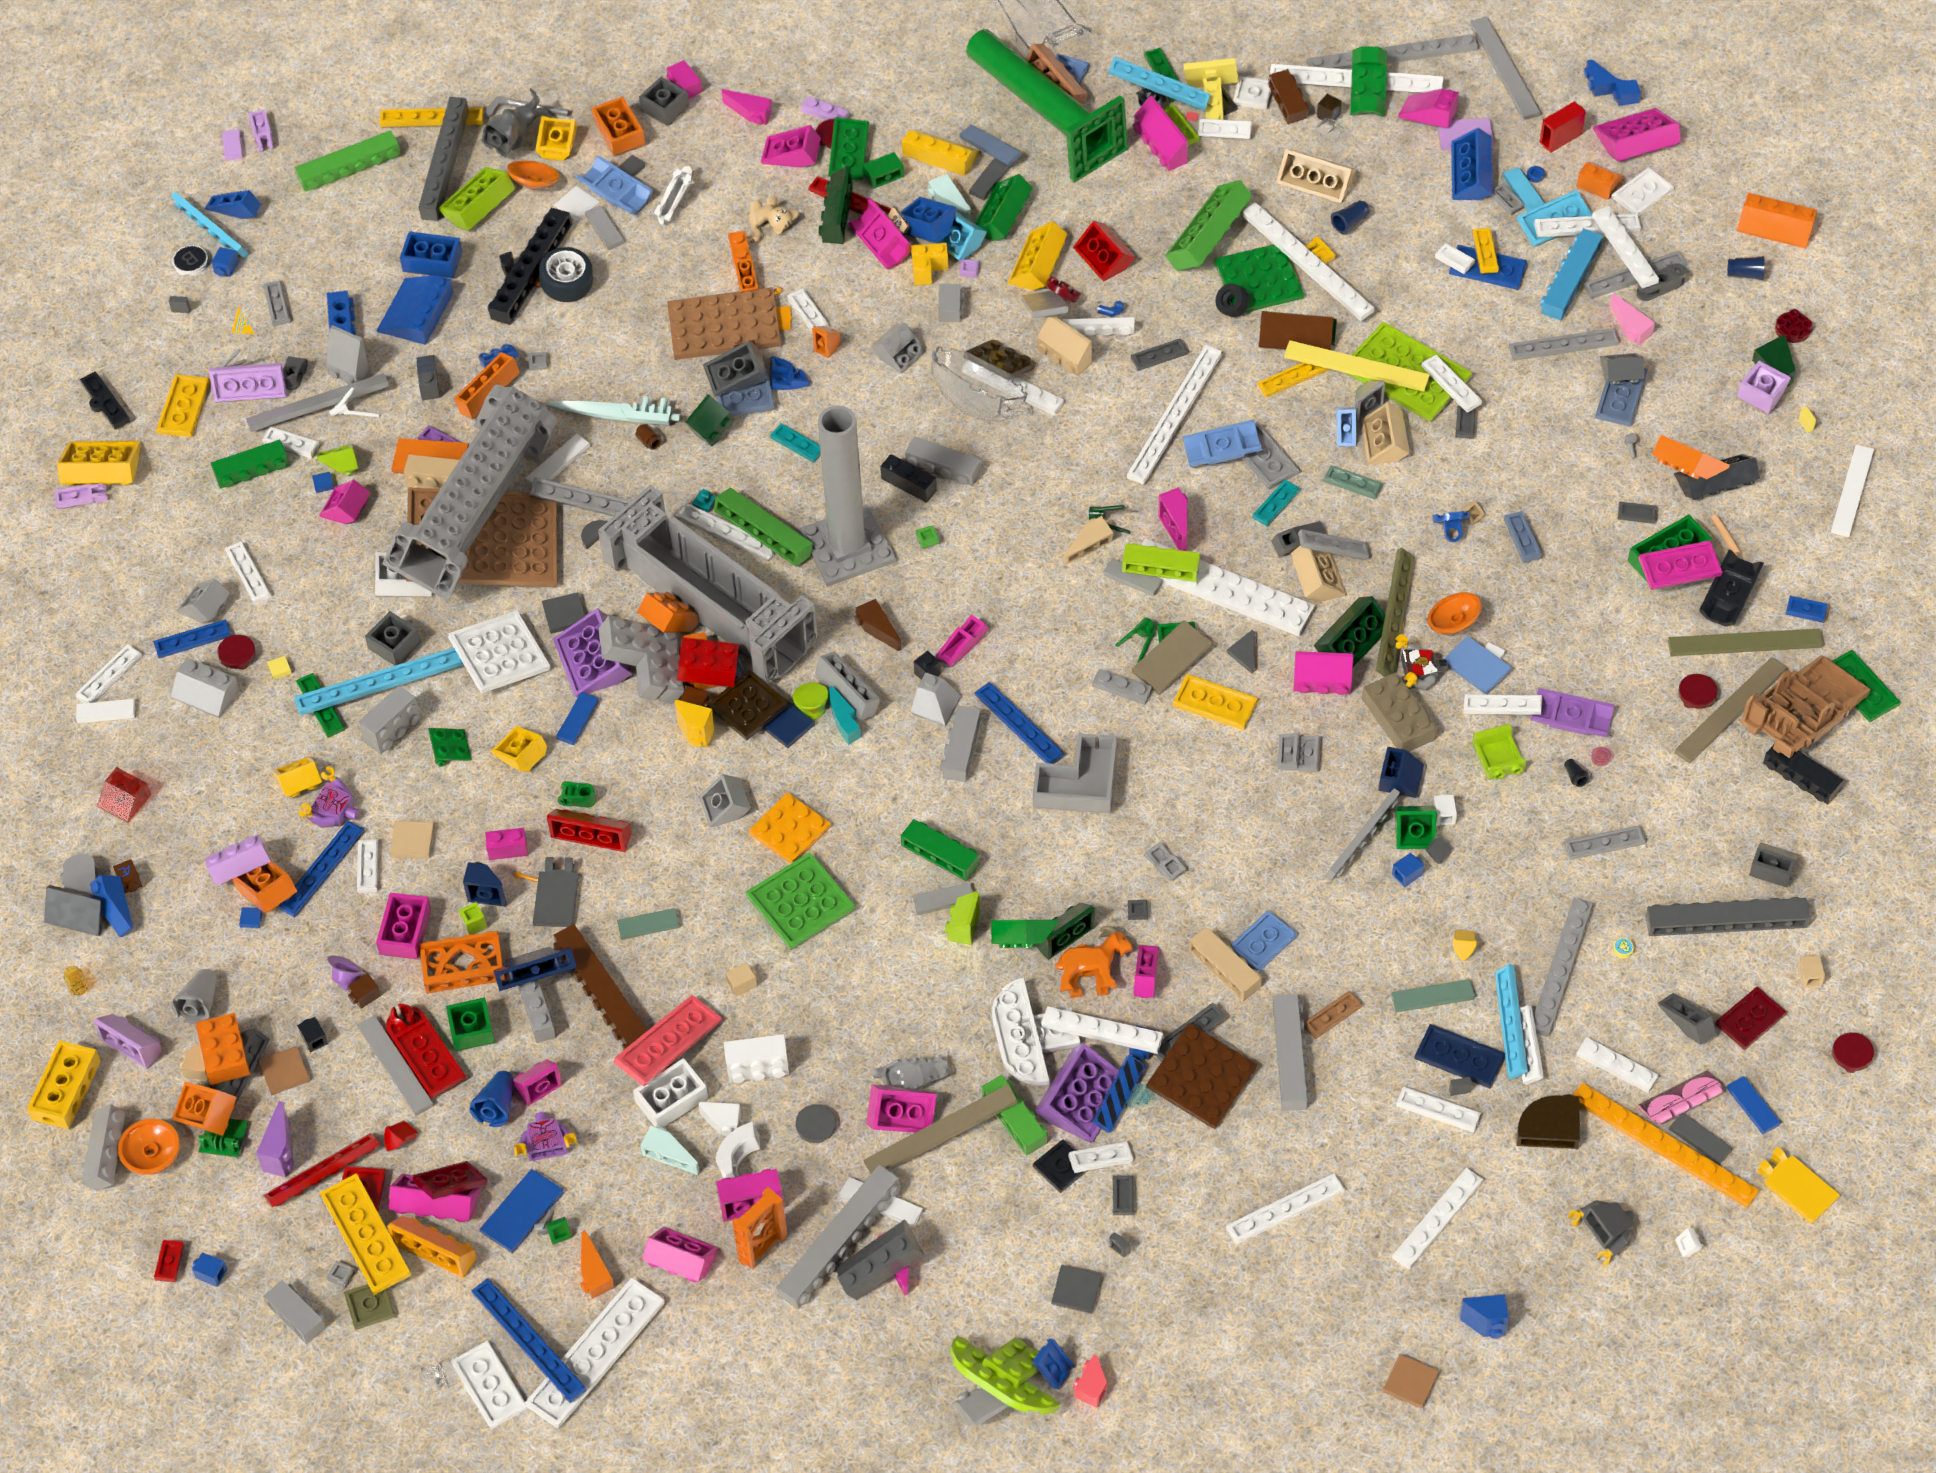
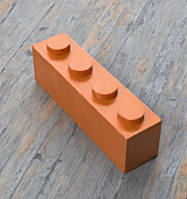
M502 352L499 353L454 398L460 414L474 419L479 414L485 398L493 386L501 385L506 387L520 373L514 357Z

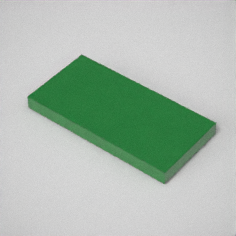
M835 117L828 177H831V174L843 167L850 166L852 180H863V164L865 163L869 121Z
M1853 650L1831 661L1870 689L1869 696L1855 706L1869 723L1900 705L1901 702Z

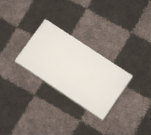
M488 1340L451 1360L452 1366L490 1429L499 1426L528 1409L524 1399Z

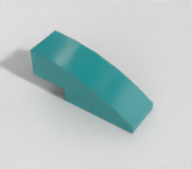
M831 686L829 687L833 719L841 736L850 745L861 738L860 726L855 722V710Z

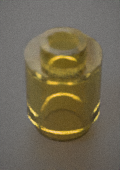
M70 966L65 969L63 979L72 995L84 994L89 984L83 971L77 966Z

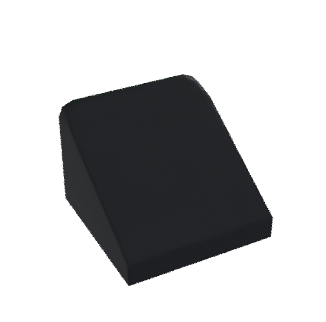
M511 251L499 256L505 277L509 275L514 264Z

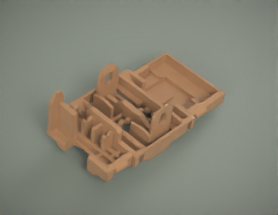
M1821 655L1798 672L1786 670L1778 679L1777 684L1758 699L1755 692L1746 702L1740 723L1749 728V732L1754 736L1761 731L1772 736L1776 740L1773 749L1790 758L1795 751H1799L1804 746L1809 747L1811 743L1819 740L1840 723L1843 717L1846 718L1849 710L1869 696L1870 689ZM1801 713L1803 716L1799 721L1795 716Z

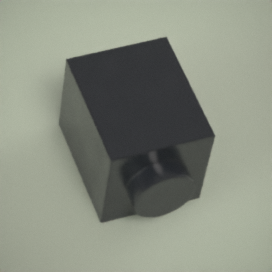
M928 650L913 661L914 674L921 680L925 672L937 677L941 675L940 661Z
M316 1017L306 1019L297 1025L299 1033L310 1053L328 1044L326 1035Z

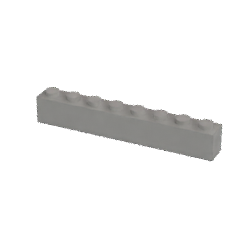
M878 1165L776 1287L778 1296L796 1309H799L802 1304L805 1305L809 1301L812 1292L820 1288L827 1274H831L834 1271L837 1262L848 1254L852 1244L860 1240L862 1232L866 1227L869 1228L873 1224L876 1215L885 1210L888 1204L887 1201L898 1194L900 1190L899 1177Z

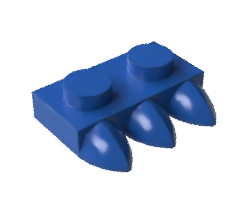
M503 344L501 349H491L490 354L480 353L478 358L480 364L485 368L501 352L514 358L519 356L517 350L512 345Z

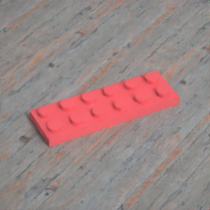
M691 995L617 1055L613 1063L644 1087L721 1023L722 1017Z

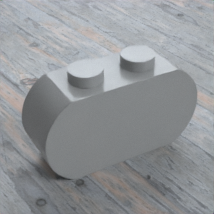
M77 854L68 858L63 864V873H60L62 885L64 884L65 889L93 895L90 883L98 877V868L94 859L86 854Z

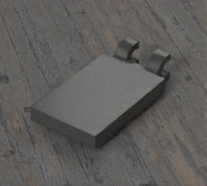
M554 857L545 858V872L539 871L533 926L568 927L573 924L579 878L578 873L574 872L573 858L565 857L564 870L555 869Z

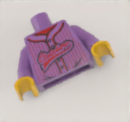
M330 766L326 767L330 776L322 772L321 777L324 780H330V783L326 782L312 806L308 803H303L301 805L302 809L298 811V815L302 818L308 816L310 821L322 828L335 825L342 826L346 818L354 821L357 820L360 811L353 808L354 802L351 792L338 777L333 776L334 769Z
M538 1112L535 1114L536 1122L527 1124V1130L523 1132L518 1144L514 1146L515 1157L519 1154L527 1156L528 1153L529 1161L531 1162L568 1154L567 1148H569V1145L572 1143L577 1145L578 1141L575 1133H572L563 1124H558L556 1118L548 1119L546 1112Z

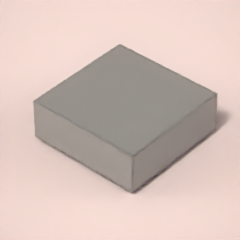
M547 352L529 353V370L548 369Z
M336 1261L326 1278L328 1281L346 1288L356 1270L354 1267Z

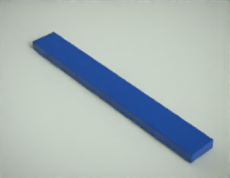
M488 1278L471 1290L477 1300L569 1403L587 1391L581 1381Z

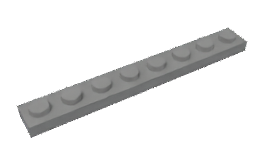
M1574 898L1533 1016L1537 1034L1549 1037L1593 906L1591 902Z

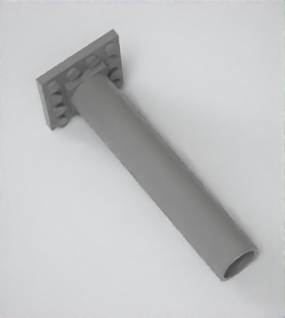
M839 405L826 408L818 418L826 519L799 528L801 536L813 543L811 556L827 587L896 562V558L868 504L863 505L855 414L851 409Z

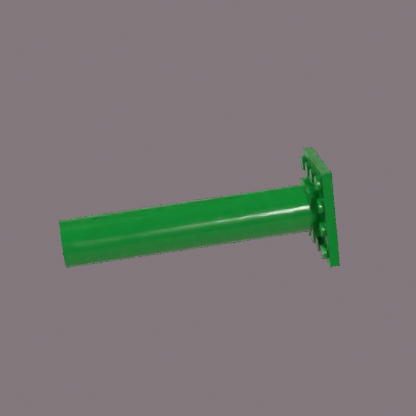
M982 29L971 37L966 48L967 56L1066 136L1070 179L1074 183L1128 150L1125 99L1121 95L1094 112H1090L990 30Z

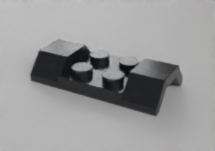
M1729 549L1720 566L1723 573L1721 576L1714 578L1699 612L1707 620L1722 626L1735 625L1764 563L1761 561L1756 563L1738 558Z

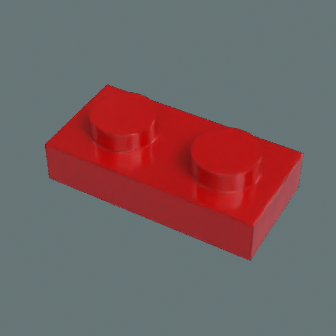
M162 1241L154 1274L155 1281L176 1282L184 1249L183 1241Z

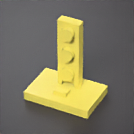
M1235 58L1184 64L1187 85L1194 88L1204 87V92L1211 94L1205 108L1206 118L1224 119L1221 85L1239 83Z

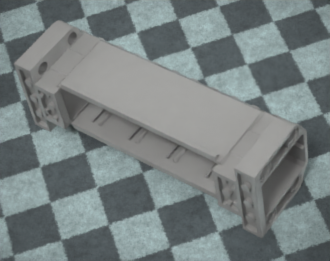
M494 385L485 398L474 424L476 428L480 429L426 510L420 524L402 523L392 539L382 564L449 601L468 563V559L465 556L466 552L522 466L519 463L523 455L538 462L549 443L557 425V419L548 411L546 405L515 387ZM417 541L421 542L427 547H422L421 545L417 544ZM428 548H431L436 552L444 555L447 560L429 551Z
M651 484L598 530L602 557L606 564L616 571L628 567L660 593H672L680 602L687 604L692 611L698 614L700 623L726 642L739 644L738 651L752 660L754 674L767 683L773 679H780L806 655L809 647L817 638L816 613L813 602L801 595L795 602L789 604L779 596V593L673 516L669 518L665 513L663 493Z

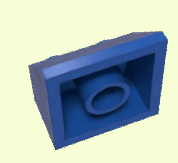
M1505 1294L1462 1298L1460 1320L1483 1337H1490L1492 1339L1502 1337L1506 1333L1509 1319Z

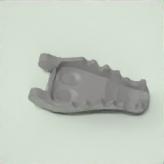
M940 1054L936 1058L929 1059L924 1057H914L912 1060L908 1058L897 1059L883 1067L875 1068L871 1072L873 1078H882L884 1085L918 1090L936 1079L948 1076L950 1068L947 1060Z

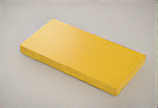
M175 374L156 428L157 434L192 438L211 382L210 378Z
M1186 674L1172 706L1244 730L1258 698Z

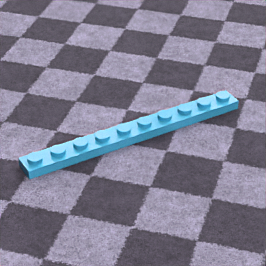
M451 648L295 696L294 700L301 716L464 666L455 648Z

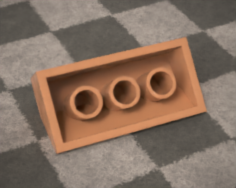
M1032 44L1027 61L1079 103L1083 104L1087 96L1085 89L1065 69L1064 64L1058 61L1053 51L1048 49L1045 44Z

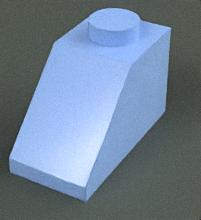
M1336 407L1337 446H1356V409L1354 407Z

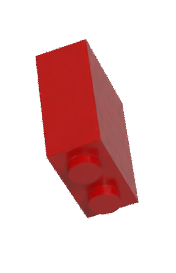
M1573 101L1542 120L1539 143L1552 153L1581 136L1586 115L1585 109Z

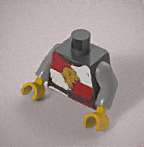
M1400 634L1395 638L1398 641L1396 648L1400 649L1403 647L1401 655L1405 675L1403 679L1406 680L1408 689L1419 688L1426 690L1437 682L1438 671L1447 670L1446 659L1435 660L1432 650L1415 646L1408 641L1407 636L1404 634Z

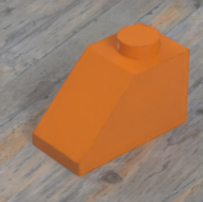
M814 326L812 328L814 351L829 358L841 344L840 333L826 326Z

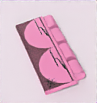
M1706 1070L1638 1104V1106L1651 1121L1656 1120L1658 1124H1661L1671 1119L1672 1114L1677 1116L1689 1110V1106L1693 1108L1707 1101V1098L1711 1099L1721 1094V1084Z

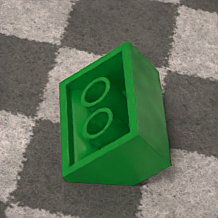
M1058 919L991 920V944H999V948H1034V944H1042L1057 926Z

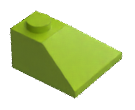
M351 444L316 453L318 461L339 473L349 475L355 473V470L358 469Z

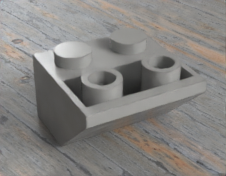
M906 322L895 324L871 345L880 360L900 373L925 352Z

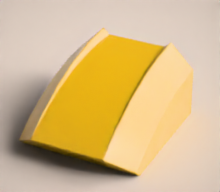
M541 116L536 152L543 159L563 161L570 155L575 140L576 121Z
M515 726L491 750V753L521 772H530V769L543 756L545 757L547 745L541 735Z

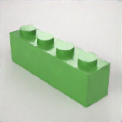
M1000 1075L981 1086L982 1097L1007 1084L1009 1085L1018 1104L998 1113L996 1116L1027 1156L1047 1144L1048 1133L1042 1124H1038L1034 1112L1026 1108L1022 1096L1015 1093L1011 1081L1006 1080L1003 1075Z

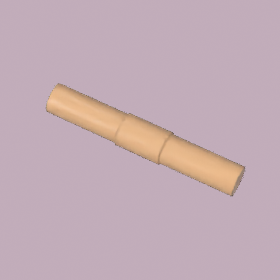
M1714 515L1711 520L1730 550L1739 555L1740 550L1718 515Z

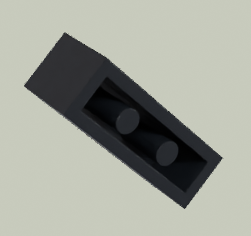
M892 454L880 466L882 480L926 503L937 491L936 477Z

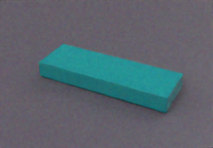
M782 423L770 434L771 439L813 463L821 456L819 444Z
M1284 480L1254 512L1252 518L1268 527L1300 492V488Z

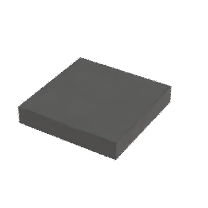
M578 592L542 601L550 634L564 631L585 617Z
M1061 1265L1051 1305L1092 1314L1102 1273Z

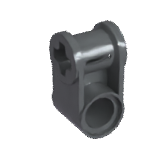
M287 357L283 368L286 389L295 390L300 386L303 376L307 371V359Z

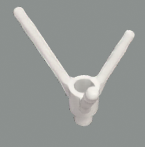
M353 387L347 392L342 401L329 411L332 417L343 413L344 415L380 417V414L349 410L347 404L352 399H347L354 391Z

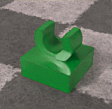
M565 1217L545 1224L552 1244L572 1237Z

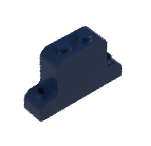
M546 947L510 958L505 961L506 966L495 969L493 972L499 991H503L577 967L570 947L559 950ZM562 955L566 956L564 962L559 961V957ZM504 973L509 975L507 980H502L501 978Z

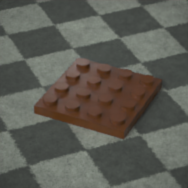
M1188 1022L1146 1084V1088L1209 1127L1216 1129L1256 1069L1257 1064Z

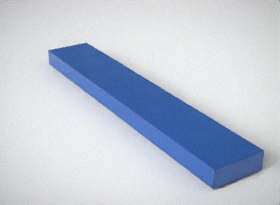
M990 682L975 692V696L1045 763L1055 764L1064 757V753Z
M347 821L296 883L295 888L297 892L289 899L278 905L279 909L295 918L363 835L364 829Z

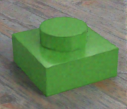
M933 525L915 530L921 548L939 544V538Z

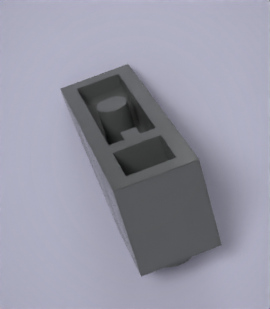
M435 356L416 357L422 401L440 398Z
M1672 993L1658 1002V1006L1685 1035L1698 1044L1702 1045L1716 1035L1712 1016L1678 995Z

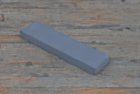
M972 124L959 134L960 139L1008 166L1021 157L1020 151Z

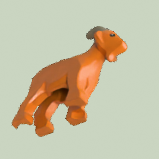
M1107 925L1100 928V932H1103L1100 936H1108L1101 945L1088 946L1080 944L1077 947L1066 950L1059 958V962L1055 963V967L1058 970H1064L1061 977L1060 992L1069 991L1071 998L1083 997L1082 991L1076 983L1080 976L1094 975L1096 978L1097 995H1108L1107 987L1117 988L1110 972L1114 953L1120 952V956L1123 957L1124 953L1132 950L1131 943L1120 931L1113 926Z

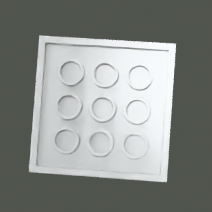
M517 610L451 632L448 635L450 642L481 694L550 670L548 661Z

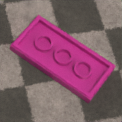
M1711 540L1639 555V561L1650 590L1718 577L1723 573Z

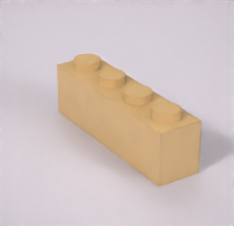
M1206 927L1189 940V951L1242 1001H1245L1261 988L1259 972L1255 969L1252 970L1243 957H1238L1230 945L1220 940L1216 932Z

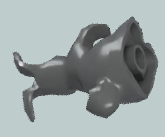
M531 88L530 92L533 99L529 103L519 106L514 110L504 109L501 115L490 119L483 130L482 143L489 149L495 148L501 157L507 158L510 150L518 149L524 144L527 126H530L537 117L547 116L551 118L547 110L542 108L536 109L540 99L536 91Z

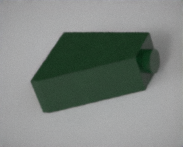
M1784 334L1754 350L1752 361L1755 364L1761 361L1791 377L1787 387L1793 383L1796 370Z

